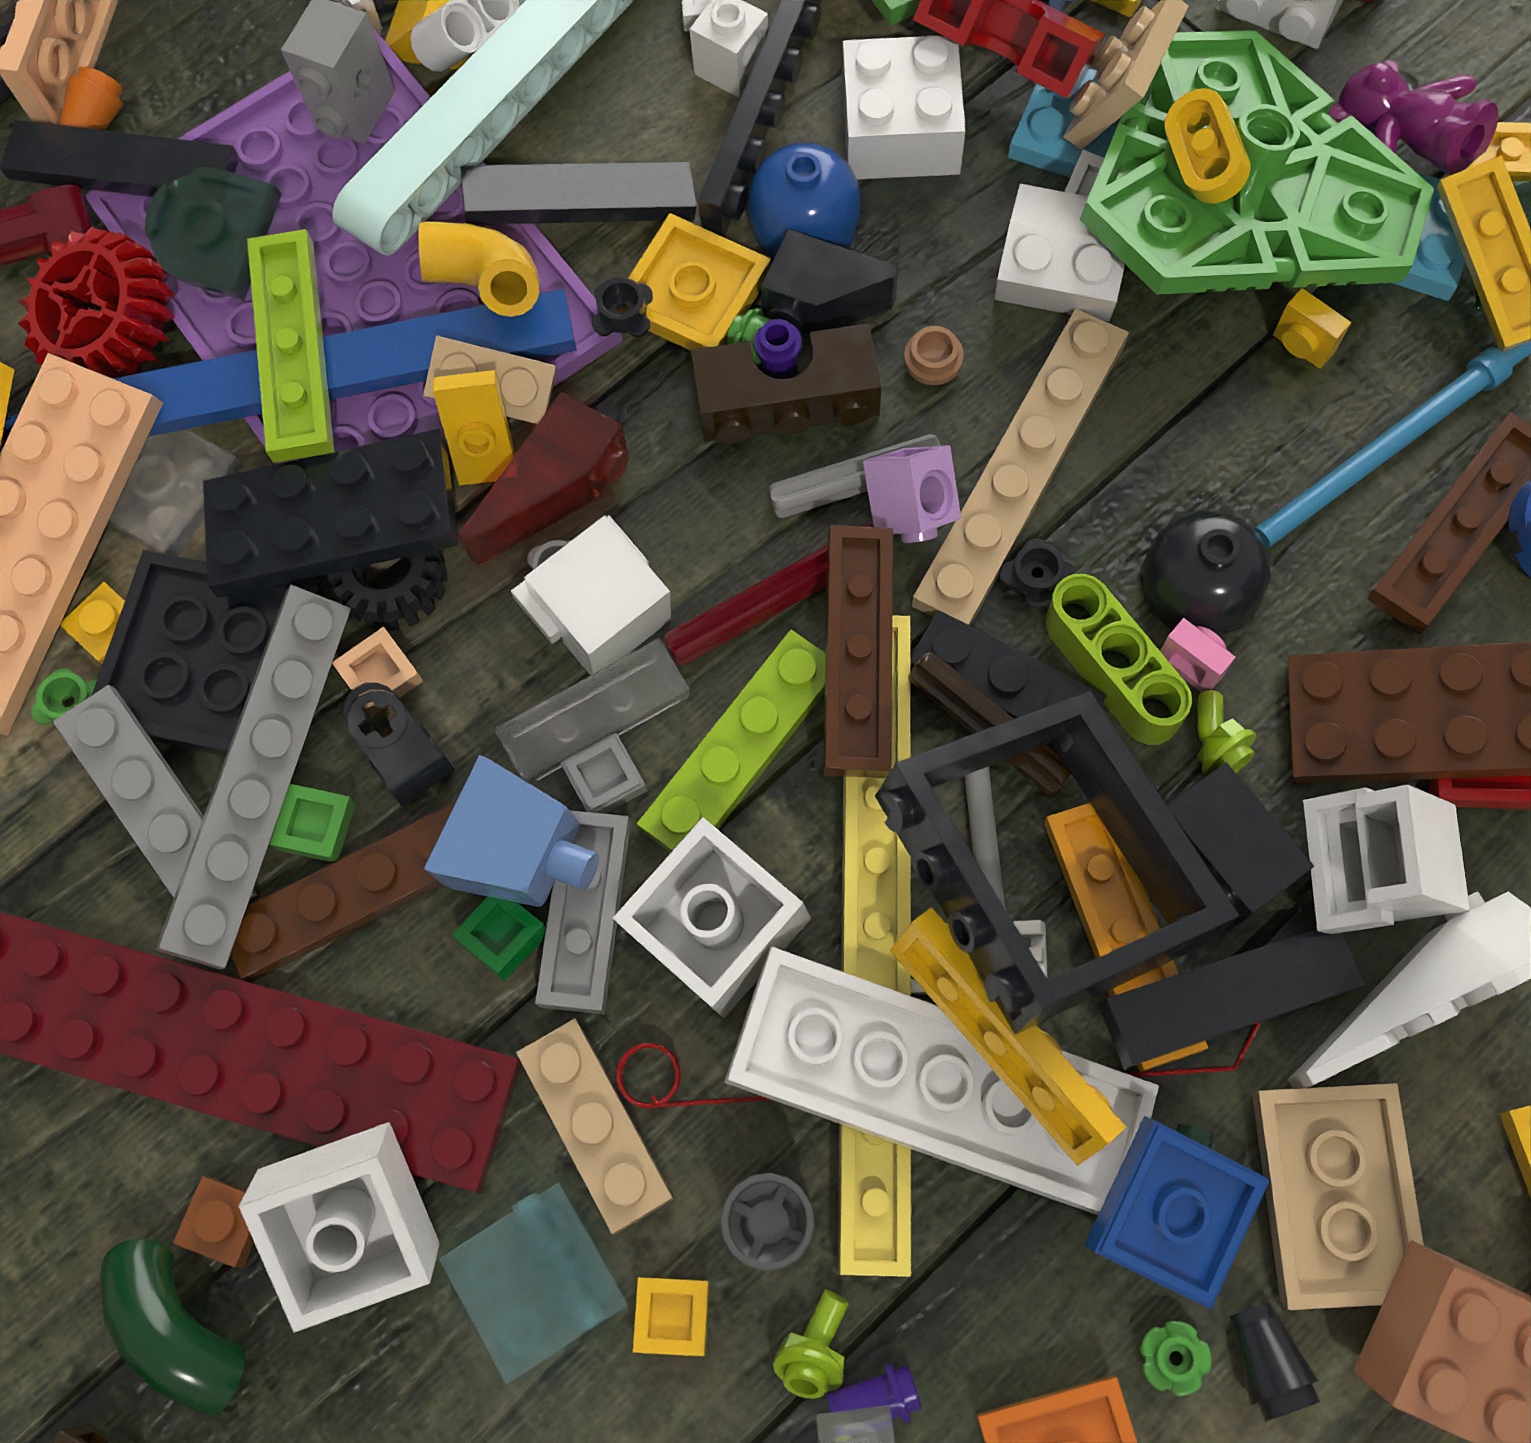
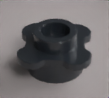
M620 277L604 282L596 288L594 295L598 312L591 320L595 333L600 336H609L613 332L629 333L634 338L642 337L648 333L651 325L650 320L646 317L647 306L653 301V293L649 286ZM619 308H628V310L625 313L617 312V309Z
M1031 539L1019 551L1015 561H1007L1002 565L1000 579L1004 585L1014 586L1025 596L1026 604L1029 607L1043 609L1050 604L1051 595L1054 593L1056 585L1063 578L1075 574V570L1070 562L1064 561L1062 554L1054 546L1042 539ZM1039 569L1042 571L1043 576L1035 578L1031 572Z

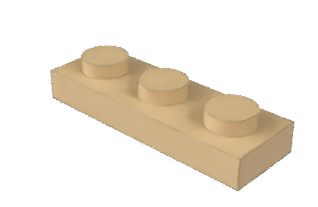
M575 1018L516 1052L612 1234L619 1233L674 1200L670 1189L580 1023Z

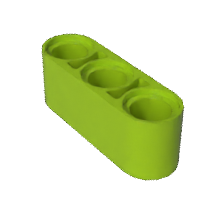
M1072 574L1063 578L1056 585L1045 617V629L1051 640L1090 687L1107 695L1104 701L1105 706L1130 736L1146 745H1159L1170 740L1189 714L1192 705V695L1187 683L1101 581L1087 574ZM1067 604L1081 605L1088 610L1091 617L1086 620L1071 618L1065 613L1062 606ZM1106 651L1120 652L1127 657L1131 666L1123 669L1112 667L1104 660L1102 653ZM1145 699L1162 701L1168 707L1171 717L1157 718L1150 715L1145 710L1142 701Z

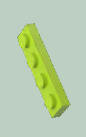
M307 229L247 239L266 453L273 463L335 453L313 241Z
M790 630L637 822L639 830L671 853L702 818H705L716 829H719L825 694L826 653L793 630Z

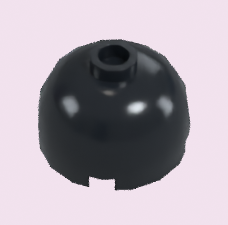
M1196 510L1176 517L1154 537L1140 568L1143 587L1147 593L1146 603L1150 611L1163 624L1174 630L1180 621L1185 618L1195 627L1202 626L1216 634L1227 631L1225 634L1237 631L1254 616L1262 603L1271 578L1270 555L1261 536L1243 519L1224 511Z

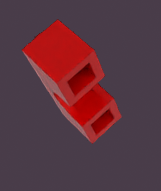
M921 0L913 18L914 21L963 46L967 44L979 45L1006 57L1018 66L1016 73L1067 99L1079 90L1106 35L1039 0Z

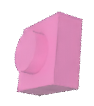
M1185 618L1169 634L1160 650L1180 676L1200 692L1212 690L1236 658L1226 650L1225 643L1216 633L1202 626L1195 627Z

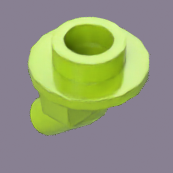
M1214 690L1201 692L1198 695L1197 731L1203 746L1197 758L1202 763V773L1208 776L1225 762L1237 773L1255 755L1250 746L1255 741L1256 734L1251 729H1244L1233 718L1224 722V698L1220 692Z
M824 1290L803 1336L791 1332L782 1341L779 1351L775 1356L773 1362L775 1373L783 1381L786 1389L797 1396L809 1399L820 1398L829 1391L839 1389L842 1384L844 1357L831 1350L829 1345L849 1306V1302L835 1292Z

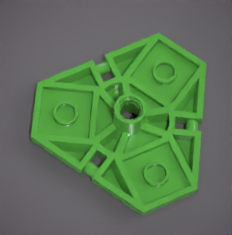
M1256 30L1176 32L1144 98L1121 116L1079 220L1155 294L1206 292V290L1216 292L1226 291L1227 289L1236 291L1246 290L1247 288L1255 290L1269 289L1273 282H1283L1284 286L1291 288L1307 287V285L1315 287L1327 286V284L1336 286L1347 285V283L1355 285L1402 282L1413 266L1434 187L1352 115L1340 123L1334 120L1328 112L1335 100ZM1200 88L1214 90L1222 97L1232 114L1251 165L1248 180L1243 188L1230 199L1214 204L1199 201L1185 184L1165 132V119L1171 106L1184 94Z

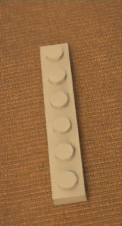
M1075 308L961 511V519L955 521L912 599L913 608L932 617L939 610L971 626L995 583L1002 565L1007 561L1123 350L1129 335L1128 331Z

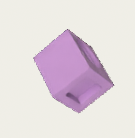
M950 445L903 448L863 461L874 527L893 528V534H901L902 542L913 543L938 537L937 527L961 519Z

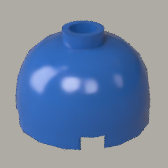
M797 142L777 149L760 164L750 183L748 220L756 242L771 256H776L788 229L842 248L848 247L856 235V226L860 221L861 208L859 183L852 167L833 149L817 143Z

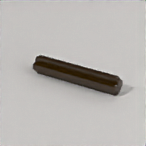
M928 652L910 671L908 676L910 683L972 734L1014 719L935 653ZM1047 745L1005 760L1042 792L1050 796L1056 793L1071 776V772L1062 758Z

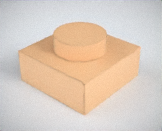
M384 627L332 662L351 690L365 682H378L388 686L400 698L423 682L418 672ZM371 701L363 707L373 717L390 704L378 708Z

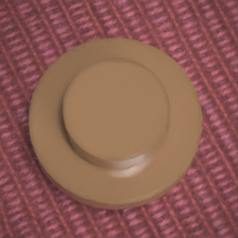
M929 326L921 329L910 338L905 347L904 363L908 373L915 380L928 385H940L949 382L960 372L964 352L960 341L950 330L941 326Z

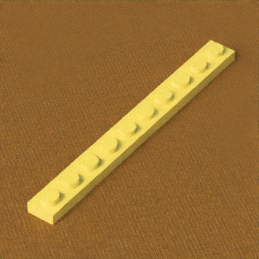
M893 615L892 768L895 763L910 758V681L908 679L910 674V616ZM843 776L841 972L911 996V975L889 951L911 924V857L897 833L891 831L884 823L887 816L875 798L876 793L886 778ZM839 1124L838 1275L911 1277V1149Z

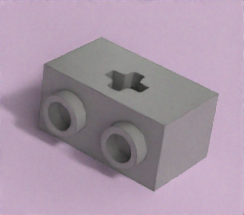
M311 0L281 49L282 54L315 127L330 137L341 138L343 136L365 144L395 93L368 15L365 12L330 0Z

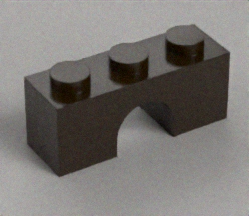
M870 324L810 332V365L803 373L790 379H775L762 373L754 362L750 341L691 350L705 442L718 440L723 443H737L746 440L751 435L770 432L797 434L807 430L810 426L830 423L851 426L860 424L870 417L880 416L881 382Z

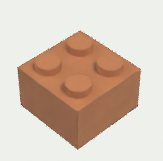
M1411 1240L1352 1373L1393 1407L1469 1442L1531 1443V1296Z

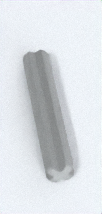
M928 434L772 483L769 486V497L773 510L778 517L785 518L867 492L864 460L903 448L941 446L936 435Z

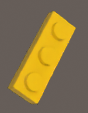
M1501 155L1441 179L1437 185V190L1498 347L1504 352L1531 342V229Z

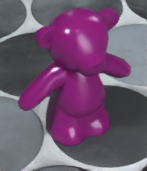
M1388 60L1367 65L1356 72L1344 85L1339 95V102L1332 106L1328 112L1338 123L1352 115L1368 130L1376 129L1375 136L1395 154L1397 142L1401 139L1415 154L1428 160L1440 171L1449 175L1465 170L1486 152L1498 125V107L1494 102L1481 99L1473 104L1455 101L1475 90L1476 80L1472 75H1459L1422 85L1410 91L1406 81L1398 73V65L1394 61Z

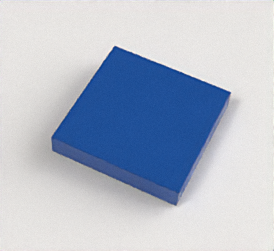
M1144 1116L1084 1246L1212 1310L1270 1179Z

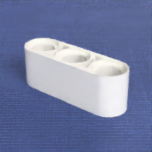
M450 0L415 25L411 34L412 49L417 59L430 70L441 72L449 69L475 53L526 0Z

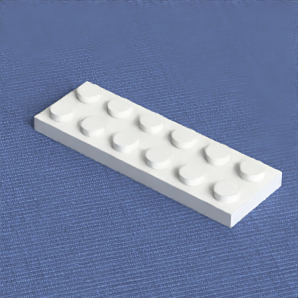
M771 947L767 952L724 1082L1095 1215L1099 1214L1143 1117L1151 1118L1159 1085L1062 1051V1055L1089 1085L1098 1089L1107 1098L1112 1111L1126 1126L1107 1146L1077 1166L938 1006Z

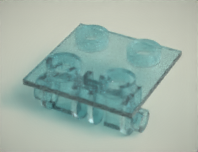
M560 1183L555 1184L540 1195L533 1193L522 1199L512 1207L513 1212L439 1258L506 1385L628 1306Z

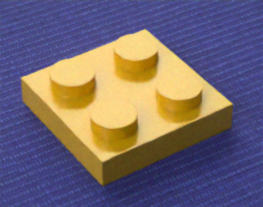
M670 213L628 279L636 283L646 284L652 290L653 301L647 306L646 314L651 325L649 331L691 351L727 345V335L732 321L739 314L744 316L751 307L770 269L771 259ZM619 308L617 309V312L625 313L628 310V308Z

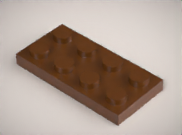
M1531 641L1288 655L1294 784L1531 776Z

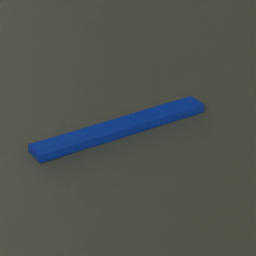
M564 289L540 293L532 309L522 315L512 317L498 315L488 309L486 305H480L323 337L329 400L426 381L436 336L532 360L577 351ZM257 350L114 378V380L152 394L163 402L148 437L262 414Z

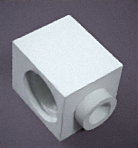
M712 0L689 29L694 74L741 98L769 31L768 13L743 0Z

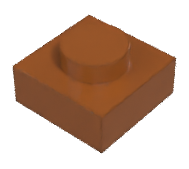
M202 1176L173 1244L234 1268H244L254 1245V1240L239 1208V1204L246 1191L217 1179Z

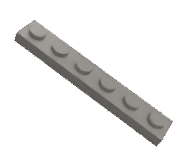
M290 585L286 590L155 950L220 970L226 967L349 616L350 607L294 585Z

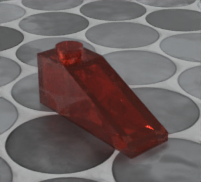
M561 392L459 532L458 536L470 560L478 565L489 561L596 500L607 483L614 484L625 471L629 460V452L622 425Z

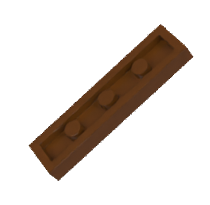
M1511 412L1507 414L1370 593L1367 600L1419 635L1430 625L1507 522L1515 496L1523 485L1531 480L1530 424Z
M830 525L823 776L886 778L892 770L893 528Z
M452 803L247 906L231 950L232 958L241 979L251 983L442 886L438 880L424 870V867L455 804Z

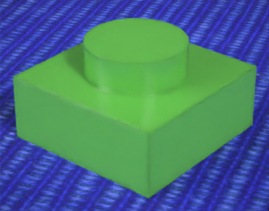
M289 784L269 845L278 851L334 863L340 858L356 802L350 796Z

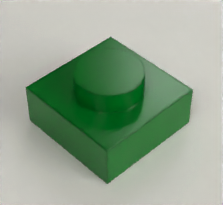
M487 897L454 931L452 936L458 945L501 981L505 982L545 939L546 927L517 902Z

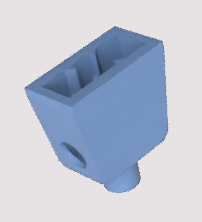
M479 755L424 870L442 885L451 889L538 907L545 903L555 880L582 891L586 890L596 874L599 854L573 844L580 823L566 806L490 759Z

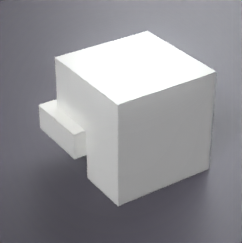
M605 515L524 577L525 580L511 590L515 601L551 644L562 637L566 647L594 680L671 621L669 589L649 567V561L610 516L606 517Z
M1410 785L1378 791L1364 787L1303 800L1309 858L1315 866L1311 869L1317 931L1335 934L1394 925V922L1470 911L1455 804Z

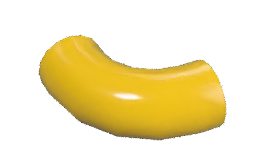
M450 222L419 223V259L423 283L464 284L478 288L481 300L488 309L498 315L512 317L522 315L532 309L538 300L540 279L531 255L523 245L496 230L472 224Z

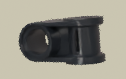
M365 682L354 687L346 696L343 704V717L353 738L370 759L369 763L402 807L455 770L422 724L418 725L396 693L388 686L378 682ZM372 701L378 708L390 704L383 711L387 721L379 727H376L371 721L360 725L366 718L362 710L365 704Z

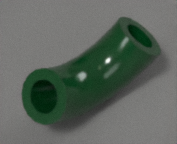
M131 1239L116 1244L107 1251L102 1260L100 1289L104 1324L122 1359L154 1391L190 1410L208 1416L218 1415L231 1401L240 1384L246 1360L245 1348L241 1344L222 1338L205 1329L185 1310L175 1291L173 1278L174 1256L168 1247L158 1241L149 1239Z

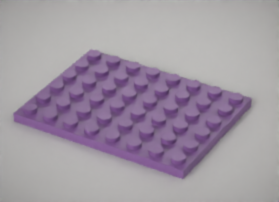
M373 27L372 29L395 93L365 144L343 136L341 138L330 137L315 127L299 89L294 83V78L289 71L178 138L233 145L239 156V161L225 206L92 190L84 195L108 231L120 232L149 249L152 255L157 257V263L169 274L165 284L175 294L174 298L165 307L175 316L173 321L202 361L257 350L247 239L307 229L314 246L323 337L485 305L481 300L478 288L464 284L423 283L419 259V229L398 251L386 256L340 229L333 222L332 211L340 191L431 98ZM461 184L425 222L465 224ZM535 224L476 225L496 230L525 247L538 271L540 279L539 294L560 289L565 290L577 351L533 359L557 366L553 387L623 341L622 334L618 332H613L609 336H600L595 333L591 324L592 318L598 312L595 297ZM426 381L329 400L334 452L434 429H440L446 440L435 399L423 396ZM263 414L244 417L265 447ZM447 444L448 456H450V451ZM294 460L276 462V464L285 463V462H290V461H294Z

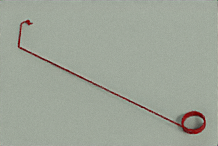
M1261 1022L1253 1027L1233 1066L1132 1072L1126 1074L1142 1077L1233 1071L1239 1067ZM641 1043L633 1046L625 1052L617 1066L616 1081L618 1089L631 1104L642 1108L772 1100L763 1096L668 1102L678 1090L681 1081V1069L674 1054L666 1047L656 1043ZM645 1048H655L667 1054L673 1062L675 1069V1081L672 1089L661 1100H657L655 1095L651 1096L653 1103H643L632 1098L627 1092L622 1078L626 1061L633 1053Z

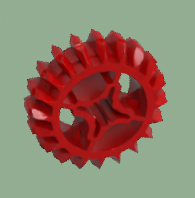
M91 227L86 234L71 231L67 244L52 241V256L49 259L36 258L40 267L38 274L35 278H24L31 286L29 296L18 301L28 311V314L18 323L29 334L24 346L36 355L35 362L40 365L43 364L47 354L50 353L112 379L142 373L141 362L143 360L157 361L153 351L156 343L159 341H169L162 331L164 323L175 318L169 309L165 307L175 296L168 285L165 284L169 274L157 263V257L152 255L149 249L120 232L115 233L111 230L107 232L106 230H98ZM93 308H98L101 311H95L93 310Z

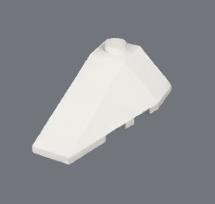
M1479 892L1469 895L1470 911L1444 914L1448 922L1426 933L1288 1079L1292 1088L1302 1089L1315 1085L1398 1044L1399 1040L1407 1036L1411 1037L1458 1015L1460 1010L1467 1006L1471 1007L1531 979V907L1510 892H1506L1486 903Z

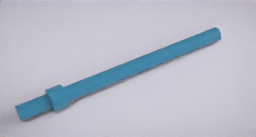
M1531 342L1504 352L1499 348H1487L1467 364V371L1255 527L1254 530L1261 536L1266 549L1281 540L1481 390L1491 391L1512 375L1513 366L1531 354Z

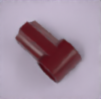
M65 185L44 189L29 195V202L0 210V267L44 254L52 256V241L67 244L71 231L86 234L91 227L94 228L82 189L79 185Z

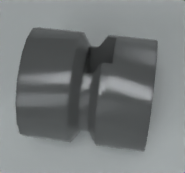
M772 1173L753 1175L737 1184L725 1200L721 1215L723 1239L731 1253L745 1265L764 1271L787 1268L801 1259L811 1245L815 1229L812 1205L803 1189L788 1177Z

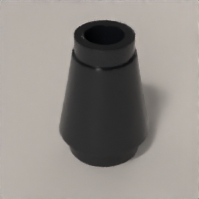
M1270 1303L1252 1307L1229 1317L1235 1330L1234 1336L1250 1405L1258 1404L1265 1422L1320 1403L1313 1386L1319 1380L1278 1316H1275Z

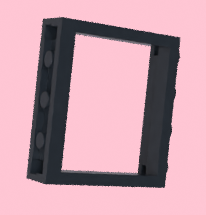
M1091 691L895 763L875 795L887 816L884 823L891 831L897 833L913 861L914 872L919 883L934 896L948 920L952 939L970 957L985 983V991L990 1003L996 1001L1015 1035L1208 944L1239 917V914ZM1049 743H1052L1168 923V926L1051 980H1048L932 789Z

